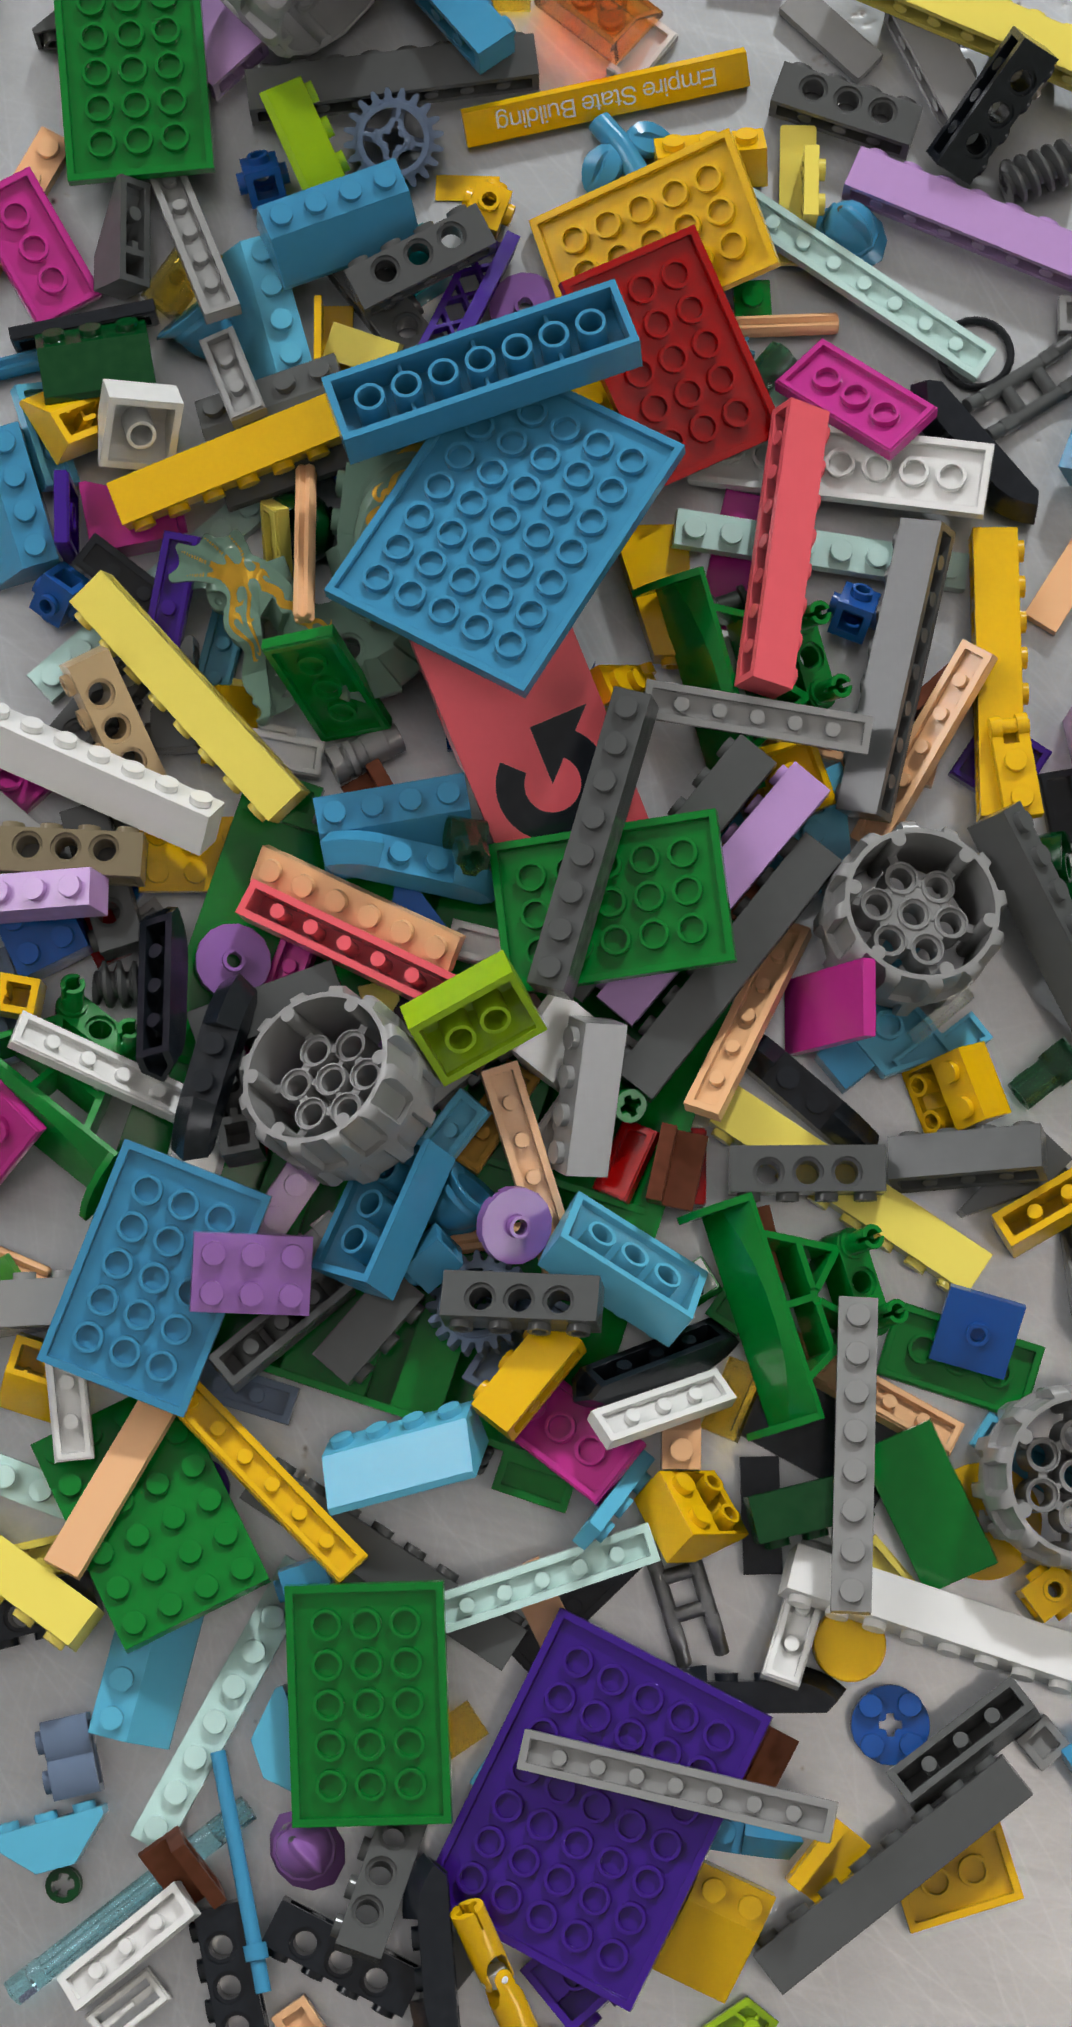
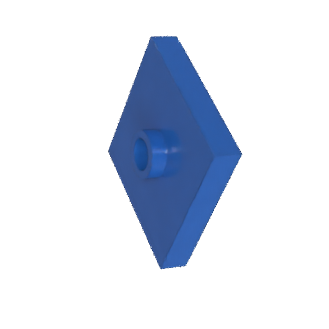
M950 1283L928 1354L929 1359L1004 1380L1025 1314L1026 1305Z

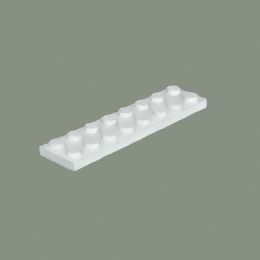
M828 425L830 436L825 445L823 459L826 463V468L821 478L819 489L821 501L984 519L995 444L917 435L889 461L834 426ZM768 441L688 476V484L761 493Z

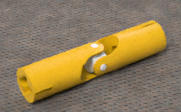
M470 1898L458 1904L459 1906L456 1905L452 1909L450 1918L478 1979L486 1990L489 2005L499 2027H539L523 1990L516 1984L513 1978V1969L484 1902L480 1898ZM497 1956L499 1962H491Z

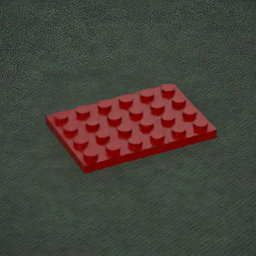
M695 224L559 283L558 287L562 296L615 279L640 339L643 366L600 381L615 412L685 445L686 453L664 487L768 441L772 410L775 406Z

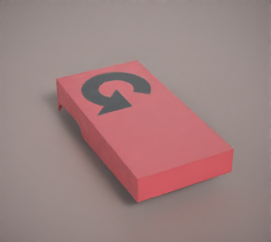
M573 628L570 629L526 698L409 640L437 707L436 712L458 765L466 775L492 843L571 831L606 716V710ZM637 788L634 791L626 822L649 819Z

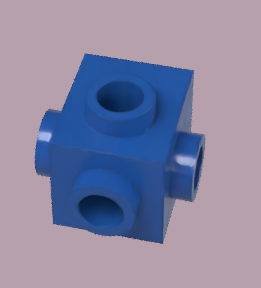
M256 150L249 153L246 158L239 159L242 169L241 173L236 174L241 196L248 194L252 209L287 196L284 185L291 183L285 161L278 163L275 150L270 152L267 150Z
M62 561L43 573L36 580L32 587V592L35 594L29 608L39 614L44 621L58 629L71 620L75 622L77 619L74 617V614L77 610L69 601L90 579L65 561Z
M846 581L842 593L834 591L830 601V608L827 610V613L831 612L833 617L827 632L862 645L868 629L876 630V610L882 594L875 592L866 584H854Z

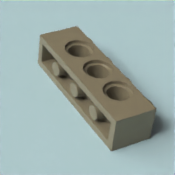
M3 821L2 826L0 825V874L91 867L109 878V885L145 887L149 843L144 832H139L138 828L130 826H119L116 828V831L101 830L99 826L90 824L79 825L78 829H64L62 825L47 822L41 823L40 827H25V824L22 822ZM27 845H39V850L34 856H21L22 850ZM67 846H76L78 848L77 853L72 858H59L63 848ZM108 847L116 849L112 859L108 861L97 859L102 849Z

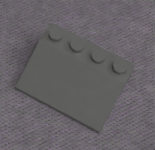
M331 353L255 380L269 415L258 420L324 394L325 391L321 377L342 371L335 354ZM220 393L194 402L205 442L236 430L230 421ZM343 443L329 448L330 453L321 459L309 461L307 457L295 462V468L287 473L275 476L271 472L259 477L260 482L255 486L240 490L237 486L224 491L226 495L224 499L229 512L295 490V469L300 464L307 465L310 463L315 466L317 482L336 476L338 469L345 470L346 462H349Z

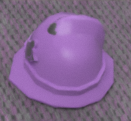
M292 1811L279 1814L270 1833V1856L277 1872L292 1886L313 1891L335 1884L345 1864V1842L336 1827L292 1828Z

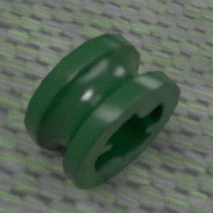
M72 1866L53 1870L48 1875L45 1883L46 1893L49 1898L61 1904L75 1899L83 1887L82 1875ZM62 1873L69 1875L67 1880L71 1878L74 1880V1887L67 1891V1895L59 1894L61 1888L56 1891L54 1887V1882L61 1879Z

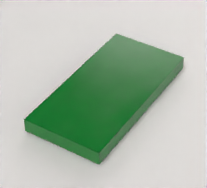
M333 624L262 639V652L321 741L328 742L391 729V715L381 699L374 698L364 672ZM346 685L349 692L359 691L366 703L350 699L349 702L340 699L343 686Z
M905 1303L907 1307L898 1309V1313L908 1310L909 1315L904 1323L890 1326L877 1363L878 1376L996 1414L998 1409L1005 1403L1019 1400L1032 1393L1045 1347L1017 1338L1005 1378L1001 1380L929 1359L928 1354L941 1314Z
M931 1418L875 1443L874 1484L921 1583L941 1589L998 1563L992 1546Z

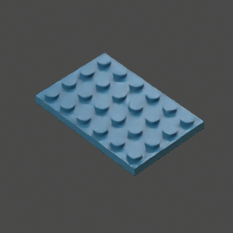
M124 1139L36 1360L184 1418L226 1313L189 1311L193 1231L258 1234L273 1196L129 1139Z

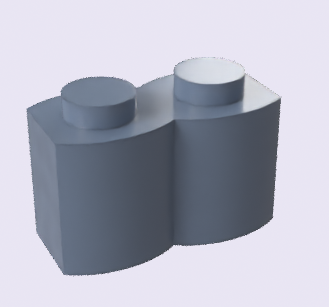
M90 1712L40 1722V1731L35 1732L37 1752L39 1755L45 1754L48 1770L42 1771L44 1790L47 1795H53L54 1802L105 1790L95 1734L88 1733L91 1721Z

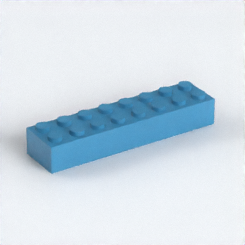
M615 279L321 377L331 413L351 465L641 367L643 363L640 339Z

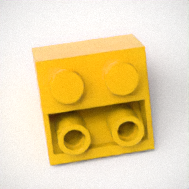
M40 392L20 401L21 408L56 465L98 449V408L100 397L46 405L44 392Z
M984 1041L955 1048L909 1071L901 1073L924 1133H935L941 1128L969 1130L1012 1112Z
M20 1332L16 1335L4 1372L0 1390V1407L51 1423L45 1363L36 1360L44 1339Z
M715 1470L658 1471L633 1499L645 1523H649L653 1538L666 1563L697 1562L744 1539L749 1534Z

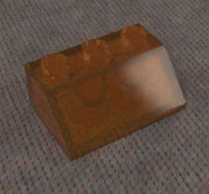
M534 0L535 5L615 65L623 60L663 16V11L648 0Z

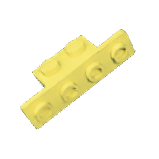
M782 125L780 127L779 205L816 228L818 216H824L826 201L825 193H819V181H825L826 159L819 158L820 145H816L817 128L814 125ZM778 253L782 266H798Z

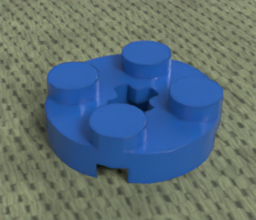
M885 1684L871 1688L855 1704L850 1717V1730L854 1742L863 1754L877 1763L896 1765L928 1740L930 1721L928 1712L917 1695L904 1687ZM893 1713L894 1719L901 1722V1727L895 1729L893 1736H887L886 1730L879 1728V1721L886 1720V1714Z

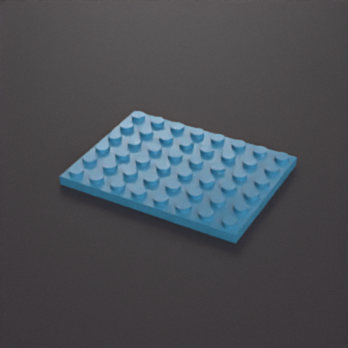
M571 390L428 438L325 587V595L342 606L526 698L685 455V445Z

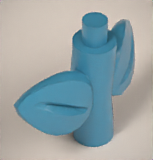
M608 112L598 115L590 123L589 130L601 144L589 151L584 158L581 172L584 189L587 193L619 179L622 174L625 176L647 166L644 159L654 158L653 138H664L670 135L669 132L660 125L650 121H639L625 132Z

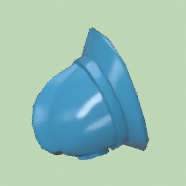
M855 200L840 201L837 204L834 202L825 209L824 216H818L815 229L871 266L882 261L887 238L882 222L867 206Z
M196 301L171 321L158 334L156 339L173 338L195 356L206 359L199 340L233 326L234 322L230 317L206 325Z
M455 1161L430 1216L429 1223L432 1226L436 1222L449 1236L473 1232L476 1230L477 1216L483 1202L495 1193L477 1176Z

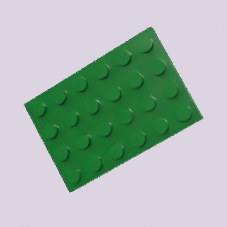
M54 0L66 168L69 185L115 182L116 176L119 174L143 180L216 173L202 0Z
M712 808L625 822L577 987L737 963L717 809ZM571 831L488 844L501 950H504L519 975L528 994L539 993L526 981Z
M127 1397L91 1415L95 1450L94 1459L55 1463L52 1434L30 1445L65 1521L68 1519L137 1403V1399ZM176 1416L87 1567L127 1654L271 1582L207 1448Z
M417 1580L286 1584L284 1591L292 1828L452 1824L445 1581Z

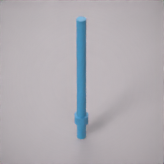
M226 1750L210 1753L246 1940V1946H243L245 1962H250L255 1993L261 1994L272 1991L265 1959L269 1958L266 1941L262 1942Z

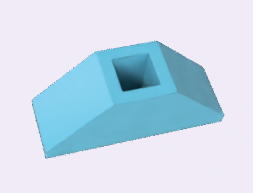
M286 1684L275 1688L251 1738V1742L263 1778L291 1791L288 1689Z
M90 1799L73 1804L72 1813L58 1816L57 1809L34 1815L35 1823L20 1827L19 1820L0 1824V1853L34 1874L75 1864L81 1860L109 1811L107 1803L96 1805L95 1799Z

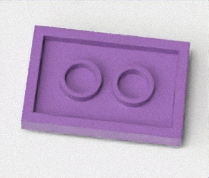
M193 1231L189 1311L309 1316L313 1236Z

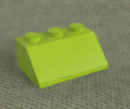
M298 76L259 93L302 190L345 176V173L351 170L343 151H334L329 138L336 135L327 115L323 117L318 115L314 103L319 102L320 99L311 80L304 83L302 77Z
M503 949L400 1006L409 1032L444 1087L548 1030Z

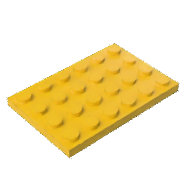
M729 128L528 220L556 298L562 296L558 287L560 282L694 224L724 292L782 266L733 133Z

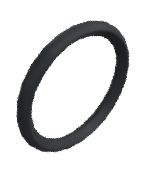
M965 317L956 321L961 326L979 324L992 328L1005 343L1007 359L999 375L984 383H969L959 379L951 372L948 365L938 359V364L945 377L957 387L970 391H979L1008 375L1014 364L1015 353L1013 342L1006 330L997 322L985 317Z

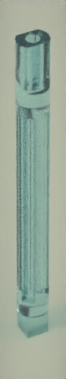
M240 1796L235 1802L242 1831L255 1821L257 1817L247 1801ZM221 1812L187 1838L203 1860L227 1843ZM149 1870L43 1954L33 1959L3 1984L10 1998L19 2005L23 2004L51 1982L55 1976L164 1889Z

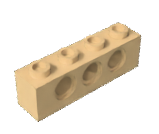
M98 646L59 665L63 673L59 677L61 686L69 698L74 697L79 710L75 711L76 718L85 732L90 731L95 742L93 745L103 746L109 749L111 753L120 757L126 752L132 751L135 761L142 763L145 768L161 775H167L109 648ZM100 683L104 691L103 697L100 701L92 703L89 699V689L93 684ZM116 717L119 721V730L114 736L108 737L105 733V724L110 718Z

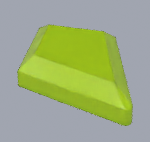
M746 1996L702 2027H776L779 2021Z

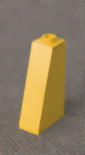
M674 524L638 525L618 558L652 663L661 664L663 669L675 670L678 669L675 659L676 653L668 635L657 593L633 598L631 591L659 579L690 570L689 551L671 548Z

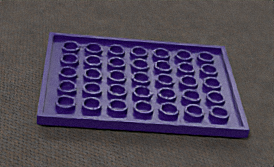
M560 1608L436 1860L448 1871L451 1911L456 1905L459 1906L458 1904L470 1898H480L485 1904L501 1942L631 2012L720 1830L724 1818L516 1769L524 1730L528 1728L744 1779L774 1717L564 1608Z

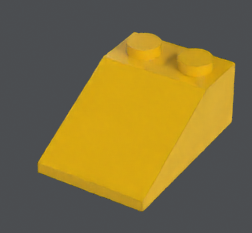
M705 1860L652 1969L725 2004L776 1900L774 1892Z

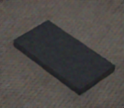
M816 1388L825 1416L824 1419L752 1440L751 1442L819 1479L834 1475L836 1399ZM758 1394L737 1432L738 1435L746 1439V1434L769 1427ZM876 1421L875 1443L897 1434ZM874 1484V1508H875L877 1502H878L879 1499H880V1495H879V1493H878V1491H877V1489H876V1487H875V1484Z

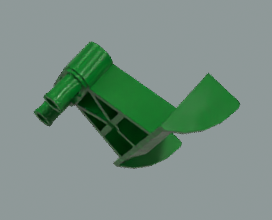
M703 566L659 579L631 591L633 598L657 593L668 635L676 653L675 659L683 685L740 694L739 689L734 687L736 672H733L720 624L727 627L737 662L745 610L713 602ZM817 600L807 605L805 614L802 617L800 631L803 640L796 661V668L798 670L797 681L792 690L772 700L828 709L832 707L835 700L850 695L852 685L844 688L842 684L850 682V678L845 674H836L832 677L818 625L826 624L831 619V612L822 615V611L830 608L826 602ZM800 656H801L802 659H803L804 665L802 664V662H801V660H800ZM745 690V694L748 696L771 699ZM695 727L706 767L711 770L720 760L716 753L729 737L736 740L740 734ZM744 735L757 747L766 740L764 738ZM765 781L759 787V789L766 787Z
M73 973L64 976L60 983L61 996H59L55 1004V1015L44 1018V1020L137 1062L136 1019L124 1018L118 1023L84 996L86 986L84 978L79 980L80 975ZM14 1028L0 1032V1080L47 1127L34 1145L87 1187L79 1212V1216L87 1221L96 1212L119 1152L96 1135L112 1095L101 1090L97 1091L93 1086L7 1048ZM16 1056L39 1074V1076L30 1082L7 1064L4 1059ZM58 1089L88 1113L85 1124H82L49 1096Z
M752 1192L678 1217L679 1225L701 1219L703 1221L769 1426L746 1434L748 1442L825 1418L813 1379L837 1355L839 1296L878 1298V1336L885 1334L890 1326L902 1324L908 1318V1310L898 1313V1309L907 1307L902 1300L893 1299L887 1303L885 1301L869 1250L878 1249L884 1242V1236L874 1239L873 1235L882 1232L881 1228L875 1224H869L858 1230L855 1228H845L826 1235L819 1241L764 1230ZM771 1251L776 1253L791 1300L787 1301ZM825 1281L832 1302L818 1297V1293L821 1291ZM791 1308H794L809 1355L807 1360L790 1311Z

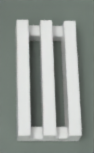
M148 1965L84 2017L91 2027H110L155 1991L159 1998L122 2026L136 2027L171 2000L173 1996L169 1991H166L162 1981L153 1973L154 1970ZM145 1978L150 1983L149 1986L102 2023L97 2020L96 2017Z

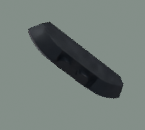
M925 380L910 385L911 392L938 407L937 417L922 430L925 436L995 444L986 505L1006 518L1034 525L1039 491L942 381Z
M171 906L144 917L140 921L136 1061L141 1073L162 1082L167 1080L181 1056L187 1031V936L179 908Z
M240 973L218 986L207 1007L179 1097L172 1130L171 1150L183 1161L208 1158L216 1143L257 1006V990Z
M763 1034L745 1071L749 1076L828 1144L878 1145V1133L854 1109L782 1047Z
M704 1319L686 1326L670 1347L653 1339L580 1367L572 1378L573 1402L585 1407L600 1408L705 1372L725 1359L740 1341L713 1319Z
M706 1665L682 1669L766 1714L827 1713L846 1691V1688L832 1677L809 1667H805L798 1690L760 1678L761 1672H754V1680H738V1673L736 1672L714 1673L715 1680H707Z
M425 1853L420 1856L410 1873L402 1907L403 1919L418 1920V1926H411L413 1951H420L421 1967L414 1968L416 1993L423 1992L424 1998L409 2001L411 2016L415 2027H461L453 1926L450 1918L451 1902L448 1871Z

